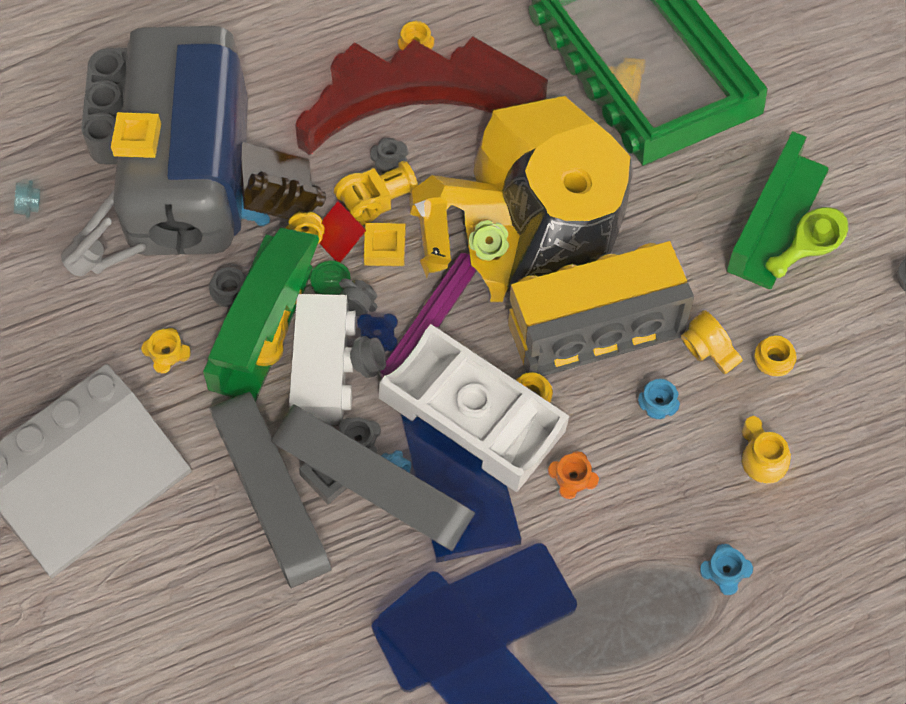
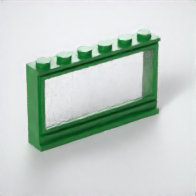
M532 0V4L529 5V14L533 23L536 26H541L547 35L551 48L554 51L558 50L570 74L576 75L579 78L589 100L596 101L602 110L603 117L608 126L615 127L621 136L626 151L630 154L634 153L642 166L764 113L768 88L697 0Z

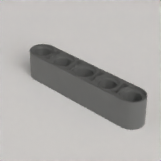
M248 391L210 407L218 432L289 587L292 589L332 571L324 547L276 445L271 442V434L251 393Z
M295 404L292 405L271 440L272 443L451 551L455 548L475 512Z

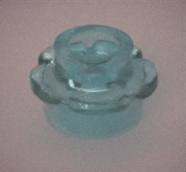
M29 180V184L16 182L14 214L26 215V218H29L30 212H39L40 189L32 188V180Z

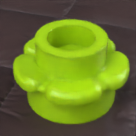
M490 220L481 221L475 226V231L469 235V246L472 250L476 251L477 257L482 260L490 261L496 257H501L509 247L507 241L508 231L501 223L494 224ZM486 237H492L493 242L487 244L485 242Z

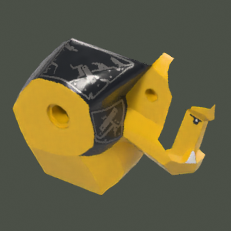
M566 96L493 110L474 161L473 172L476 181L431 175L415 187L410 194V215L417 216L420 219L425 255L420 260L426 278L429 273L447 269L451 261L446 210L451 205L465 211L468 245L470 233L475 231V226L481 221L490 220L494 224L501 223L507 229L509 247L501 257H496L490 261L482 260L477 257L476 251L472 250L469 246L471 265L481 274L491 293L490 302H503L508 287L524 277L547 275L557 272L560 268L574 264L580 266L594 262L604 255L611 254L626 213L633 172L631 156L606 130L593 121ZM488 236L486 237L485 242L487 244H491L493 242V238Z

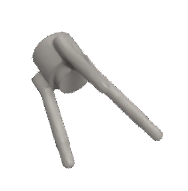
M114 190L84 229L73 238V243L61 254L64 266L73 275L84 276L90 270L100 274L107 267L146 249V245L140 243L109 257H102L104 247L98 238L112 223L109 217L103 218L114 205Z

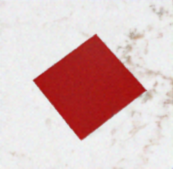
M337 201L321 222L325 229L319 244L335 261L341 263L366 232V229Z

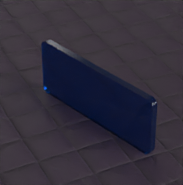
M536 543L377 618L372 623V632L400 689L410 693L573 614L577 608V601L547 547L542 543Z
M436 571L426 574L378 616L377 624L381 631L446 704H558L442 575Z

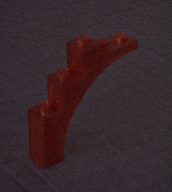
M474 36L463 47H457L452 53L450 60L413 39L404 50H398L389 63L354 42L344 53L341 52L334 58L330 68L332 85H328L323 90L319 100L310 110L303 111L298 117L295 124L297 145L300 150L311 155L331 136L354 122L382 111L410 105L447 104L471 107L492 113L493 110L546 100L548 79Z

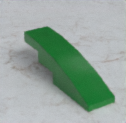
M280 227L253 266L223 322L208 357L213 365L249 374L253 373L265 341H273L284 310L291 312L293 310L320 240L318 235Z

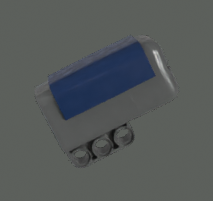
M218 26L137 28L131 31L127 48L100 49L94 52L89 59L81 125L82 134L89 154L95 162L105 165L116 164L113 196L114 208L127 244L130 247L140 243L146 245V249L137 254L146 256L217 254L229 248L234 236L241 231L242 144L247 139L248 96L235 38L225 28ZM117 112L159 114L161 129L155 158L114 156L111 142Z

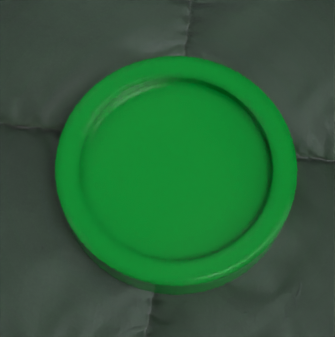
M324 261L318 264L311 272L312 290L315 294L340 295L343 288L339 285V282L343 278L351 280L350 272L344 264L338 261Z

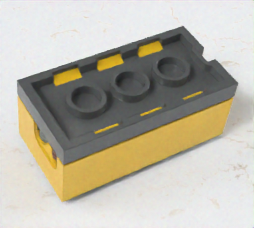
M668 241L657 245L655 243H648L638 247L635 251L620 255L607 254L591 263L580 266L574 264L560 268L557 272L539 277L536 275L527 276L520 279L517 283L511 284L510 303L512 308L509 309L508 326L526 373L534 372L547 376L681 338V335L686 330L694 294L689 283H687L686 276L671 242Z

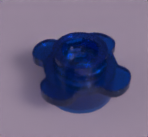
M363 314L358 318L357 325L361 329L360 337L377 338L383 345L385 352L395 349L398 340L394 336V329L398 325V320L393 314H385L383 317H372L370 314ZM380 330L381 334L375 335L374 331Z

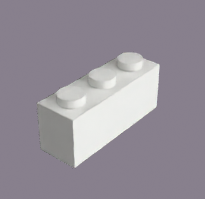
M298 294L289 409L295 404L328 425H339L343 420L344 410H351L352 385H345L346 372H353L354 370L350 360V351L353 347H347L348 336H355L356 311L348 310L347 295Z

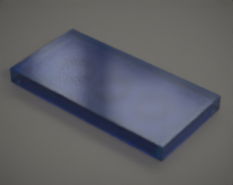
M400 413L415 477L475 512L453 551L430 538L436 563L521 545V535L508 487L482 469L483 460L420 417L417 416L411 421Z

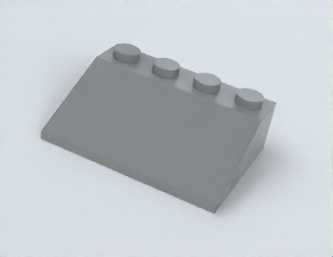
M105 364L0 440V516L52 579L192 471L134 393L112 368Z

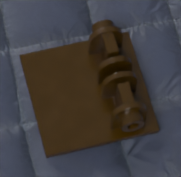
M243 142L241 184L244 209L289 220L291 216L299 212L315 213L317 206L322 207L324 205L326 193L321 191L319 186L312 185L309 159Z

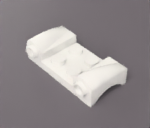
M432 324L425 330L409 357L394 372L384 376L379 385L380 400L411 421L418 416L483 460L482 469L515 492H518L562 437L569 420V415Z

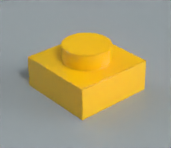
M117 112L111 142L114 156L155 158L161 129L159 114Z
M365 223L364 265L405 266L406 225L403 223Z

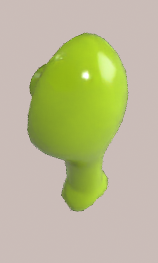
M821 207L806 213L796 227L790 247L781 255L769 258L765 263L766 268L776 278H781L785 276L788 267L799 259L809 256H821L834 251L842 244L847 235L848 220L840 210L831 207Z

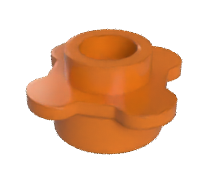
M573 452L572 454L565 455L560 461L552 462L548 469L549 476L556 479L560 486V495L566 499H573L577 492L586 488L594 489L598 485L599 477L596 473L592 472L591 464L587 456L582 452ZM575 472L578 476L571 478L569 474Z

